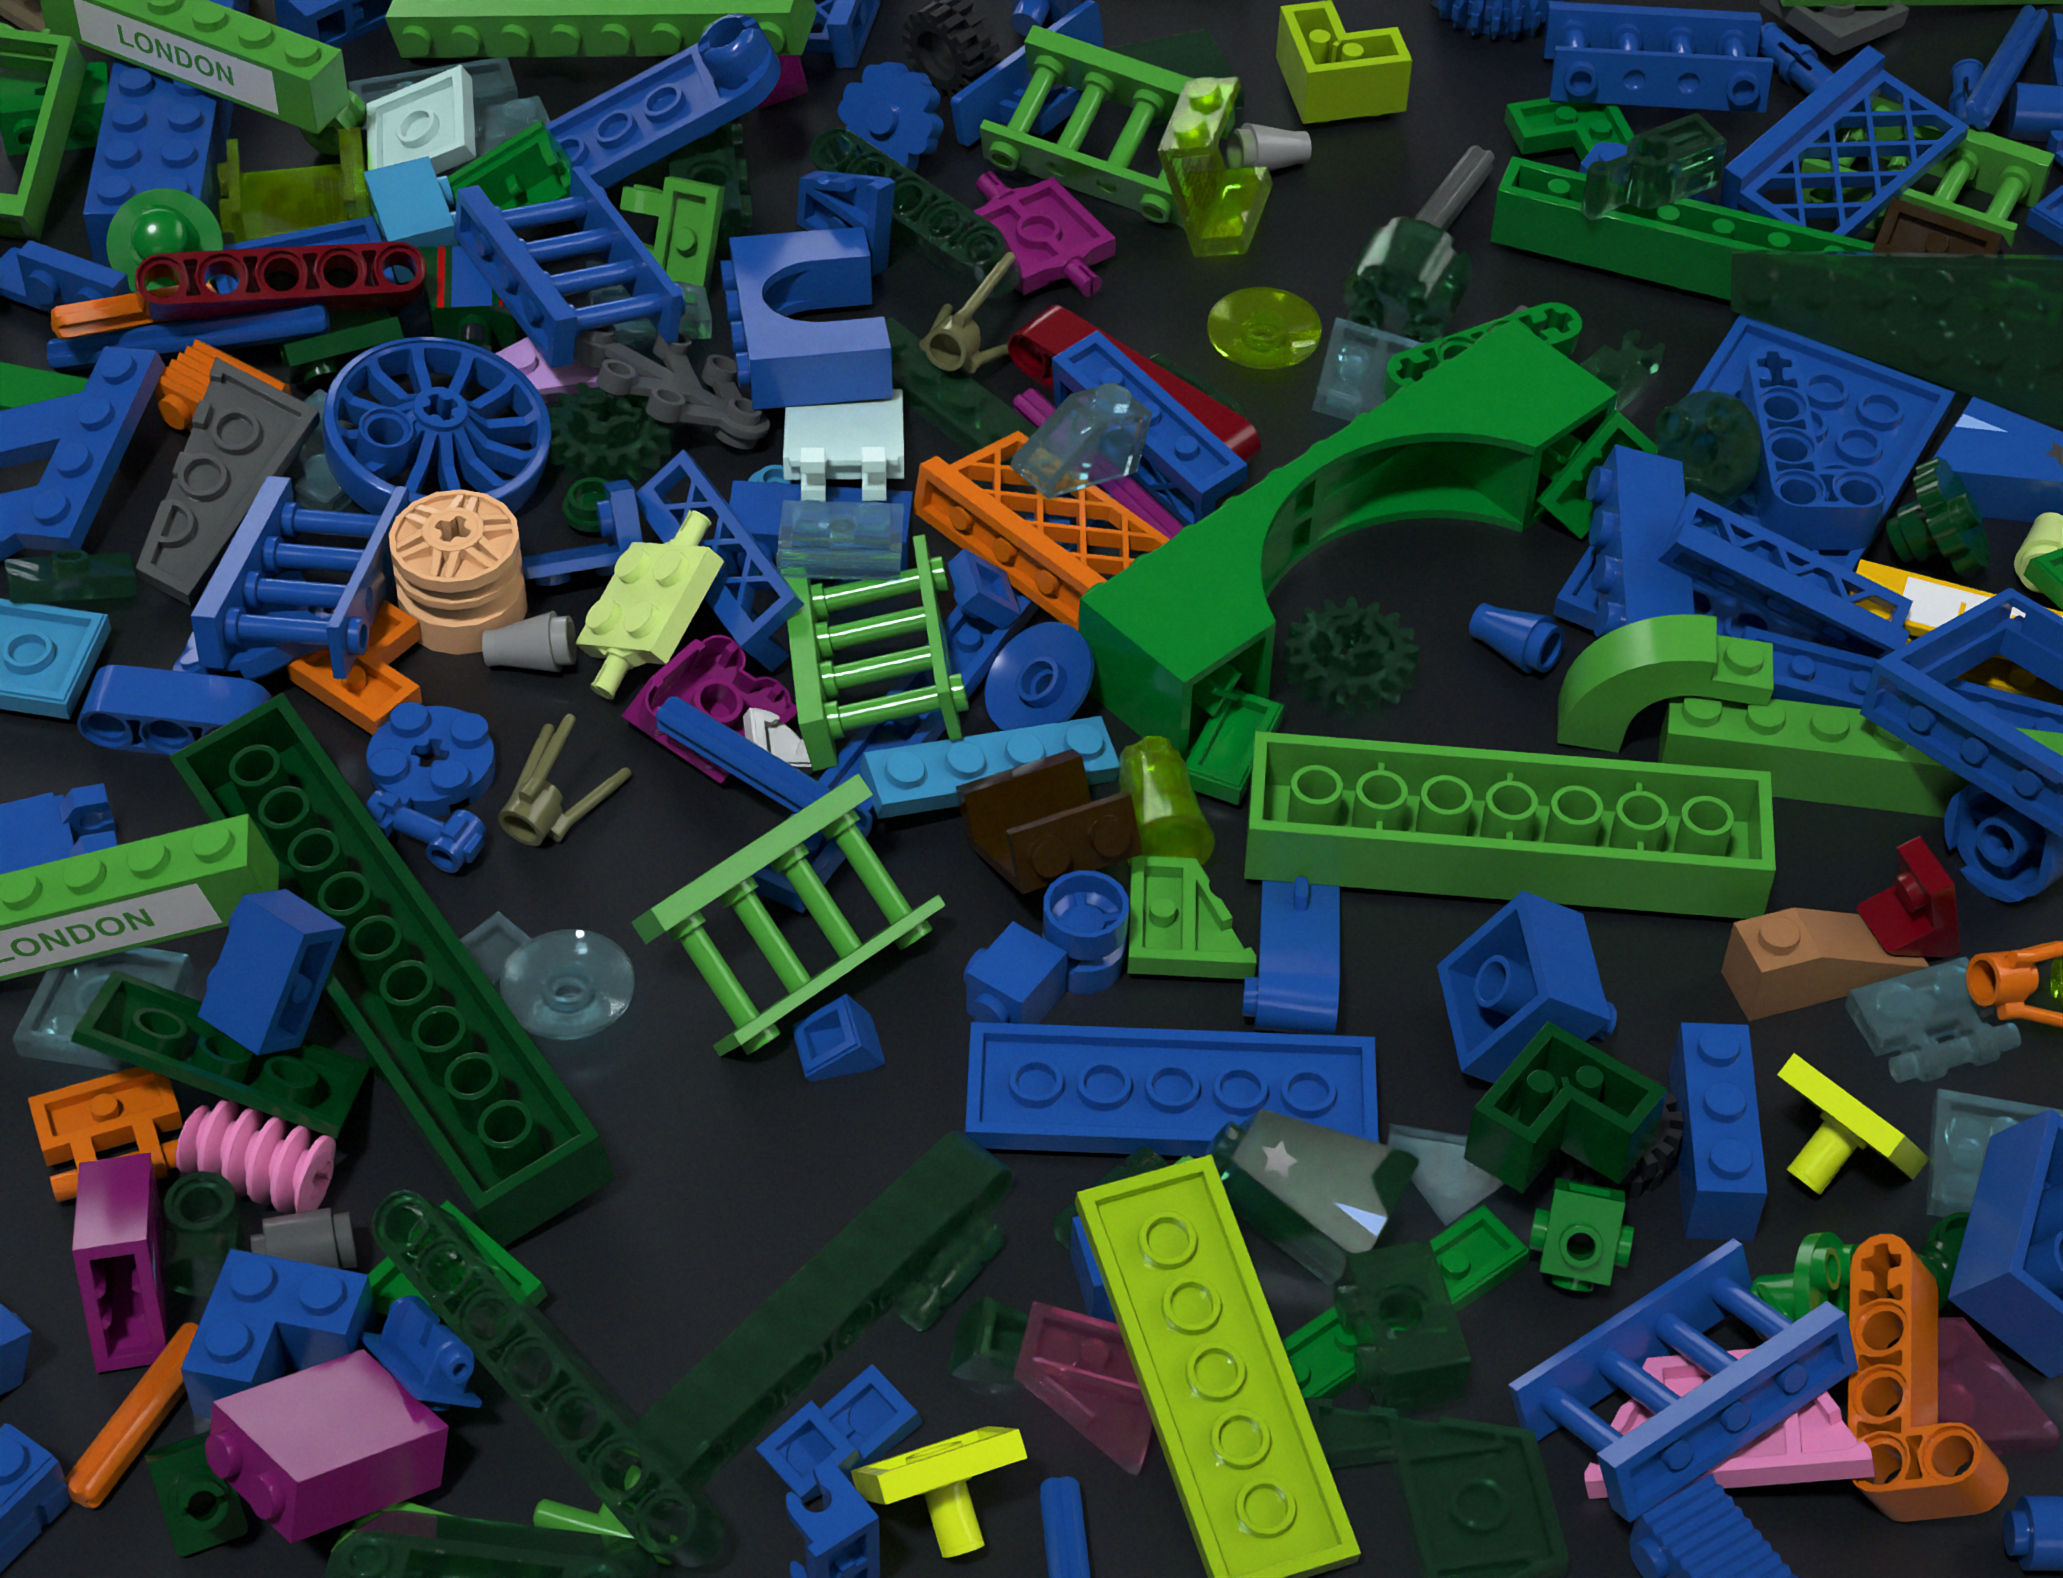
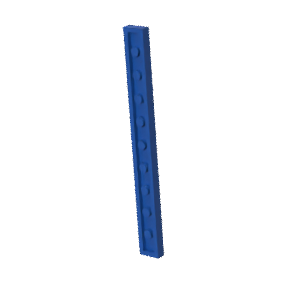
M1049 489L1044 495L1076 499L1066 490ZM1030 513L1025 520L1034 521V513ZM1043 514V522L1076 525V517ZM1086 519V527L1101 528L1106 521ZM1056 542L1069 552H1077V544ZM1012 585L1011 588L1021 615L1004 630L981 617L974 619L968 616L959 605L955 607L944 621L952 674H962L968 699L989 673L999 652L1012 638L1020 633L1040 607ZM933 670L900 677L886 696L935 685ZM937 710L859 728L837 756L838 766L828 768L818 782L833 790L858 773L864 780L860 769L864 752L936 741L946 728L942 711ZM869 797L858 806L872 815L873 823L877 815ZM821 830L804 840L803 843L810 852L805 855V858L822 884L825 885L846 856L834 838L827 841ZM768 864L751 875L758 885L753 891L798 912L803 913L806 906L783 871L776 874L771 865Z

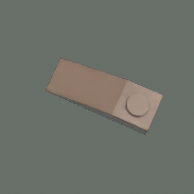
M1794 907L1734 922L1721 972L1748 1021H1753L1928 976L1930 967L1923 956L1892 955L1886 952L1860 914Z

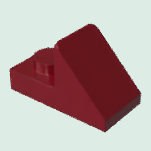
M1918 836L1896 847L1899 875L1893 878L1894 886L1859 903L1857 912L1883 949L1889 954L1950 958L1961 952L1955 884L1923 839Z

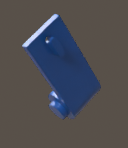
M1303 876L1297 877L1295 883L1262 880L1258 977L1245 976L1242 1016L1255 1017L1254 1030L1335 1035L1340 985V886L1308 884V878Z

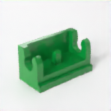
M539 120L447 178L456 201L457 189L479 185L494 206H498L501 210L568 198L573 165L568 153L543 122Z

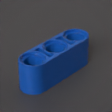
M107 665L100 668L95 674L80 712L77 727L83 737L99 747L170 756L269 701L272 697L263 686L243 678L126 665Z

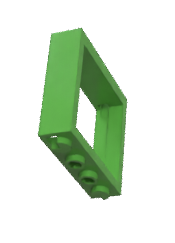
M0 22V67L50 74L18 194L0 193V236L40 241L87 62L71 36L56 35L51 29H42L39 32L17 30L8 24Z

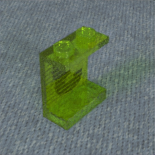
M1203 77L1195 81H1187L1157 150L1194 257L1247 253L1273 185L1267 166L1226 170L1218 147L1219 139L1241 87L1238 77L1221 79Z
M360 127L338 129L341 164L243 173L238 139H227V162L217 163L221 196H229L227 199H219L223 233L234 232L235 243L370 216L369 196L363 173L366 171Z

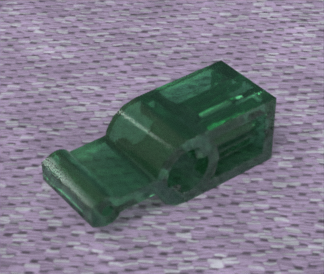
M1699 113L1638 134L1628 142L1626 155L1607 162L1596 161L1588 167L1581 212L1588 219H1600L1605 215V212L1625 204L1640 209H1654L1719 185L1727 140Z

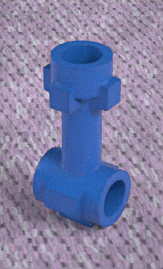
M383 790L375 791L365 806L386 838L389 836L398 838L403 833L429 844L426 848L428 859L444 872L456 873L464 862L472 863L484 847L483 838L486 835V827L477 816L469 811L456 810L449 820L444 823L412 810L410 796L398 791L395 794H391Z

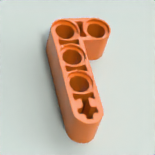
M1879 1234L1870 1237L1859 1245L1852 1256L1850 1266L1849 1329L1858 1370L1848 1376V1428L1859 1443L1865 1441L1871 1449L1875 1477L1853 1478L1851 1480L1884 1516L1893 1521H1920L1976 1515L1990 1511L2001 1502L2007 1492L2009 1483L2007 1468L1973 1428L1963 1423L1948 1422L1938 1424V1286L1936 1278L1902 1238L1894 1234ZM1901 1337L1895 1345L1887 1349L1891 1342ZM1897 1403H1900L1899 1407L1894 1412H1892L1890 1415H1886V1413L1892 1406H1894ZM1973 1460L1965 1472L1954 1476L1959 1467ZM1901 1469L1895 1479L1884 1484L1890 1474Z

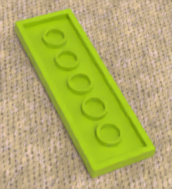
M1212 1155L1077 1192L1075 1198L1077 1212L1207 1577L1308 1578L1356 1563L1361 1555V1551Z

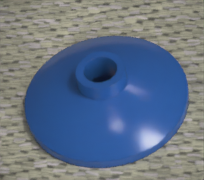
M1060 622L1040 623L1023 630L1012 638L995 658L986 679L985 705L994 724L1005 731L1068 721L1079 709L1091 687L1094 675V657L1091 646L1075 628Z

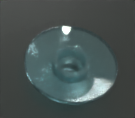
M579 929L552 931L529 940L511 955L503 969L500 980L501 998L523 1029L534 1035L554 1040L584 1038L608 1028L625 1013L632 1001L635 989L633 966L624 950L603 935Z

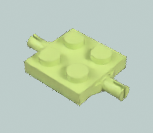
M689 510L675 538L663 544L632 542L628 550L616 562L615 573L600 600L589 610L586 616V624L575 644L590 657L606 659L594 682L590 685V688L598 695L606 699H614L615 693L627 671L633 669V667L645 663L666 665L669 662L724 563V560L711 548L698 546L706 530L712 524L700 512Z

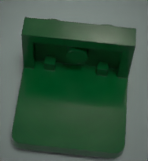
M342 268L332 269L325 275L326 281L336 288L349 287L356 281L355 276L350 271ZM283 271L274 272L265 280L269 287L276 291H287L297 284V280L293 275ZM389 309L329 312L331 324L329 334L309 339L277 343L289 385L303 381L305 384L326 382L335 378L347 363L364 351L389 341L404 339L398 316L391 318Z

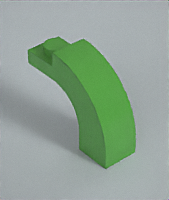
M1666 615L1633 622L1613 630L1588 646L1575 659L1565 676L1558 696L1557 743L1619 753L1629 723L1636 714L1657 701L1671 697L1702 696L1767 707L1774 691L1773 643L1717 635V616Z

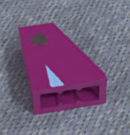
M151 1152L79 1163L72 1252L96 1373L151 1365L169 1343L162 1211Z

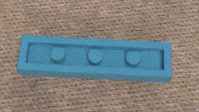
M1096 716L1061 723L966 736L951 741L947 739L864 752L860 769L867 787L873 794L870 798L877 818L881 819L959 806L956 786L1070 749H1074L1082 756L1088 785L1116 781L1121 765L1102 717Z

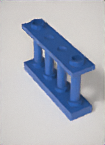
M1548 1L1543 56L1544 59H1554L1549 95L1550 101L1766 113L1774 62L1773 58L1757 57L1762 26L1761 15L1754 12Z
M583 166L572 167L568 198L501 210L498 206H494L479 185L457 189L454 237L551 368L573 364L575 339L580 336L581 331L648 318L667 344L678 341L680 317L684 315L686 310L685 297L680 285L671 280L609 201L603 187L595 183ZM570 220L581 231L531 242H525L514 233V231ZM595 252L606 263L550 275L545 270L543 271L538 265L540 263ZM622 285L631 296L576 309L572 304H567L563 298L564 296Z
M267 476L191 614L199 666L224 669L236 645H242L245 639L329 646L333 677L336 679H346L357 655H364L366 652L369 630L395 578L389 532L396 516L408 507V487H395L382 515L302 509L299 502H294L291 478ZM300 533L370 539L365 549L290 544L292 539H297L300 536ZM282 568L353 573L347 585L272 579L274 573H280ZM264 603L335 609L329 621L253 615L255 609H260Z
M1733 1238L1510 1383L1508 1386L1523 1438L1533 1445L1563 1425L1597 1452L1611 1508L1630 1523L1858 1370L1847 1315L1828 1301L1796 1322L1783 1315L1749 1291L1752 1281L1743 1244ZM1730 1314H1733L1769 1340L1738 1360L1702 1333ZM1677 1351L1712 1377L1683 1397H1680L1642 1369L1647 1358L1668 1356ZM1618 1388H1621L1655 1414L1626 1435H1622L1588 1409Z

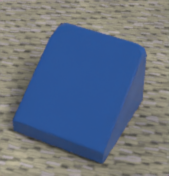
M847 994L791 1025L804 1075L810 1082L869 1071L885 1064L870 1013Z

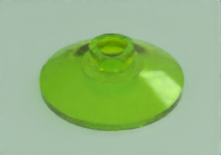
M1271 287L1245 288L1224 296L1211 309L1207 322L1208 337L1214 348L1230 361L1254 369H1280L1300 363L1316 350L1322 331L1318 313L1306 300L1291 292Z

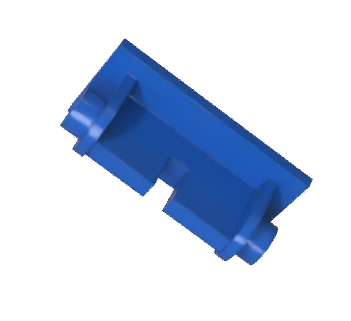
M407 1296L396 1299L389 1308V1314L382 1334L361 1332L359 1339L378 1358L379 1364L394 1376L415 1400H420L430 1410L448 1411L451 1404L475 1408L481 1407L482 1400L467 1386L474 1370L475 1358L473 1351L447 1325L439 1324L441 1319L420 1297Z

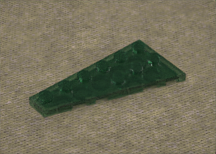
M1736 249L1732 252L1730 310L2063 427V255Z

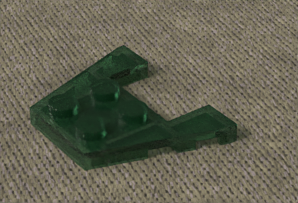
M1320 1397L1305 1398L1306 1408L1329 1468L1381 1461L1392 1462L1421 1578H1558L1566 1574L1570 1558L1534 1430L1444 1416L1440 1417L1438 1424L1399 1418L1396 1409L1369 1405L1367 1413L1332 1407L1333 1399Z

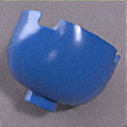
M1973 783L1960 790L1951 798L1944 815L1945 840L1950 851L1955 847L1958 848L1960 856L1967 864L1959 870L1969 883L1985 895L2008 903L2019 902L2028 896H2036L2063 876V838Z

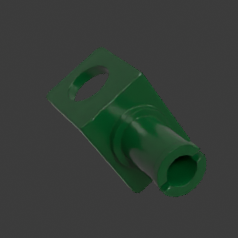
M210 1430L144 1453L175 1552L182 1557L241 1537L249 1529L238 1492L225 1479L215 1475L207 1463L205 1443L208 1436H210Z

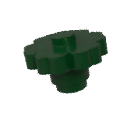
M1939 456L1916 466L1917 475L1913 476V482L1916 488L1917 500L1898 508L1897 516L1886 521L1889 538L1898 556L1904 563H1909L1916 559L1924 563L1943 555L1945 558L1950 559L1955 572L1964 578L1988 569L1987 559L1991 558L1986 533L1981 525L1983 523L1982 515L1975 499L1966 490L1962 480L1959 477H1955L1949 463L1945 459L1942 460Z

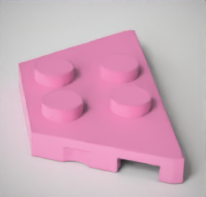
M1754 1349L1727 1352L1739 1360ZM1683 1355L1650 1357L1646 1359L1642 1369L1680 1397H1683L1712 1377ZM1827 1390L1705 1472L1713 1474L1716 1483L1722 1485L1723 1489L1875 1477L1871 1449L1865 1441L1859 1443L1843 1422L1841 1410ZM1631 1397L1627 1403L1620 1407L1611 1426L1622 1435H1626L1655 1414ZM1590 1462L1584 1473L1589 1499L1608 1498L1599 1463L1594 1464Z

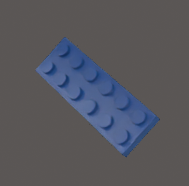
M971 1022L965 1148L1171 1156L1190 1155L1197 1157L1212 1155V1157L1268 1159L1262 1146L1275 1149L1283 1140L1286 1154L1296 1160L1377 1162L1379 1138L1375 1037Z

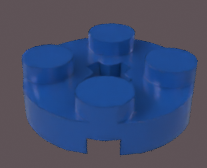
M416 702L400 704L391 711L390 720L375 732L367 747L366 762L372 787L374 785L376 789L395 794L398 791L410 796L412 802L411 809L429 817L451 814L450 805L460 803L468 797L470 805L480 799L491 786L496 772L494 745L489 735L486 720L476 713H467L452 707H424ZM431 755L441 756L446 759L435 760L431 767L421 766L420 759Z

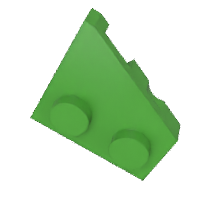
M1140 855L1131 858L1127 973L1245 979V976L1255 977L1256 954L1251 947L1244 949L1232 929V915L1222 899L1211 892L1209 887L1210 880L1196 858Z

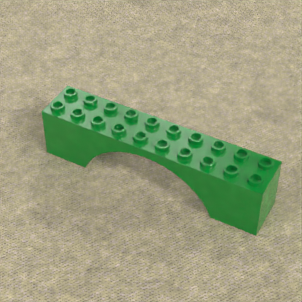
M1514 319L1492 333L1483 334L1474 345L1452 359L1441 361L1429 374L1410 386L1401 387L1390 399L1370 412L1359 414L1348 426L1328 439L1317 441L1306 453L1283 468L1279 467L1272 470L1264 480L1241 495L1230 497L1219 509L1196 524L1185 526L1174 538L1151 553L1140 555L1129 567L1104 583L1100 582L1092 586L1080 598L1078 633L1091 646L1094 657V675L1088 693L1177 767L1181 766L1187 761L1210 715L1214 716L1226 698L1238 700L1240 695L1233 688L1268 699L1276 620L1269 608L1267 599L1278 582L1294 565L1311 552L1332 540L1373 525L1399 520L1420 518L1472 520L1498 525L1522 533L1550 514L1536 500L1615 409L1618 393Z

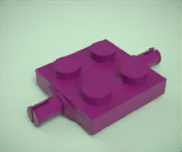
M991 171L987 172V176L983 173L978 178L976 189L989 202L985 206L961 216V234L994 267L1007 252H1013L1016 259L1004 277L1022 295H1026L1063 278L1069 279L1085 297H1090V292L1094 295L1099 291L1102 279L1095 275L1088 267L1115 255L1116 238L1054 177L1029 187L1015 189L1007 188Z

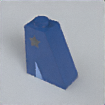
M1973 396L1932 459L1939 456L1942 460L1945 459L1949 463L1955 477H1959L1962 480L1966 490L1975 499L1983 518L2034 523L2039 515L2047 512H2054L2063 516V432Z

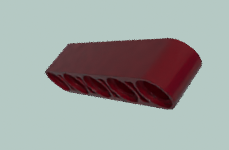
M398 241L160 253L149 256L140 263L135 274L137 301L142 311L149 317L162 321L202 319L317 302L324 304L328 312L394 309L410 306L418 300L423 292L426 263L423 255L416 247L409 243ZM400 265L408 268L413 273L414 279L408 284L395 285L385 278L383 272L390 266ZM342 268L350 271L355 276L356 281L349 287L336 288L326 281L325 275L332 269ZM283 271L293 275L297 280V284L290 290L276 291L270 288L265 280L272 273ZM224 274L234 278L238 286L231 293L222 295L212 292L206 286V283L213 276ZM160 277L169 278L179 286L173 295L165 298L150 294L146 288L151 281Z
M1051 305L1008 339V352L1018 369L1054 392L1052 358L1098 330L1243 461L1249 463L1260 452L1259 436L1251 423L1244 417L1059 305Z

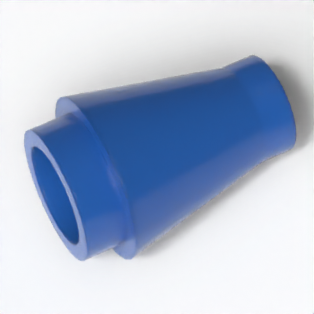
M1482 603L1477 607L1469 624V634L1471 637L1481 640L1525 673H1532L1535 670L1541 673L1548 672L1557 662L1565 640L1563 628L1555 625L1554 619L1551 616L1498 608L1487 603Z

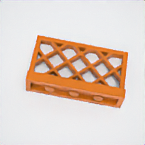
M1016 431L950 465L940 457L935 456L919 466L912 512L962 549H966L1006 571L1010 585L1061 623L1070 625L1077 631L1079 630L1080 598L1095 584L1107 581L1100 574L1117 575L1129 567L1135 560L1129 558V550L1152 552L1170 540L1020 431ZM1017 455L1034 468L1001 465V462ZM971 480L992 482V490L982 489ZM1001 483L1034 487V494L1001 491ZM1043 488L1066 490L1076 499L1044 496ZM1013 511L1034 513V521L1024 520ZM1043 514L1076 517V525L1043 522ZM1086 519L1108 521L1119 530L1086 527ZM1056 542L1077 544V552H1069ZM1087 545L1119 549L1120 557L1087 554Z

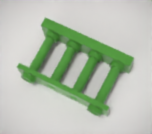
M1033 25L1024 41L1027 71L1033 74V77L1007 127L985 119L983 120L979 128L983 158L990 160L994 165L1004 170L1012 171L1017 169L1043 179L1054 177L1063 186L1138 211L1153 222H1169L1184 227L1188 219L1187 197L1184 193L1185 188L1181 187L1180 190V183L1178 182L1177 184L1178 179L1175 176L1176 171L1173 167L1175 162L1174 149L1181 132L1186 127L1191 128L1196 137L1191 152L1188 149L1183 151L1184 164L1186 166H1189L1203 136L1212 135L1227 140L1235 124L1234 92ZM1060 83L1083 91L1059 141L1055 144L1031 136L1028 133L1052 86ZM1110 100L1133 108V111L1108 160L1104 161L1078 152L1102 102ZM1162 118L1183 125V128L1158 179L1130 170L1128 167L1152 120Z
M1876 97L1870 102L1872 112L1901 111L1900 104L1880 97ZM1903 126L1874 127L1875 141H1905ZM1913 126L1915 140H1939L1945 135V133L1934 126ZM1864 127L1840 128L1835 132L1836 142H1866ZM1969 127L1967 138L1927 172L1942 178L1933 196L1908 188L1897 199L2002 234L2009 246L2012 247L2018 224L2007 221L2016 202L2033 207L2041 201L2055 154ZM1907 156L1879 157L1890 161L1885 171H1903L1909 166ZM1856 157L1838 158L1840 172H1858L1850 169ZM1805 158L1800 173H1829L1830 165L1828 161L1819 158ZM1964 185L1995 195L1986 213L1954 203ZM1872 187L1842 188L1843 203L1868 202L1873 198ZM1832 188L1802 189L1804 203H1834ZM1889 206L1865 227L1880 232Z
M925 534L913 537L917 568L824 588L823 583L812 585L805 561L781 566L783 577L805 604L787 620L798 724L813 771L838 766L835 740L845 738V731L937 710L942 711L949 740L962 738L958 712L969 710V704L962 674H952L939 596V594L950 592L943 557L931 558ZM921 592L923 606L830 627L827 621L820 622L830 619V612ZM927 630L929 645L837 666H834L832 660L825 662V659L834 658L835 651ZM930 670L934 672L935 685L843 706H839L837 700L830 702V699L840 697V690Z
M859 773L631 922L645 944H648L664 932H666L672 943L679 940L737 1027L736 1030L712 1045L719 1056L738 1046L742 1047L746 1055L753 1053L780 1034L774 1022L894 941L901 951L929 933L933 928L927 921V918L946 906L938 894L912 910L855 824L860 818L853 808L873 795ZM821 830L827 841L834 838L890 923L889 926L864 943H861L805 858V855L810 852L803 841ZM768 864L771 865L776 874L783 871L840 958L812 978L753 891L758 885L751 875ZM716 898L720 900L724 908L732 906L789 992V994L761 1013L758 1012L701 925L706 919L699 909Z

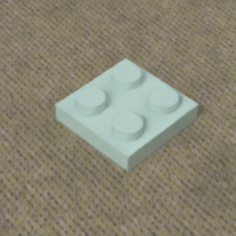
M462 65L366 104L368 171L429 156L435 174H438L476 158L472 77Z

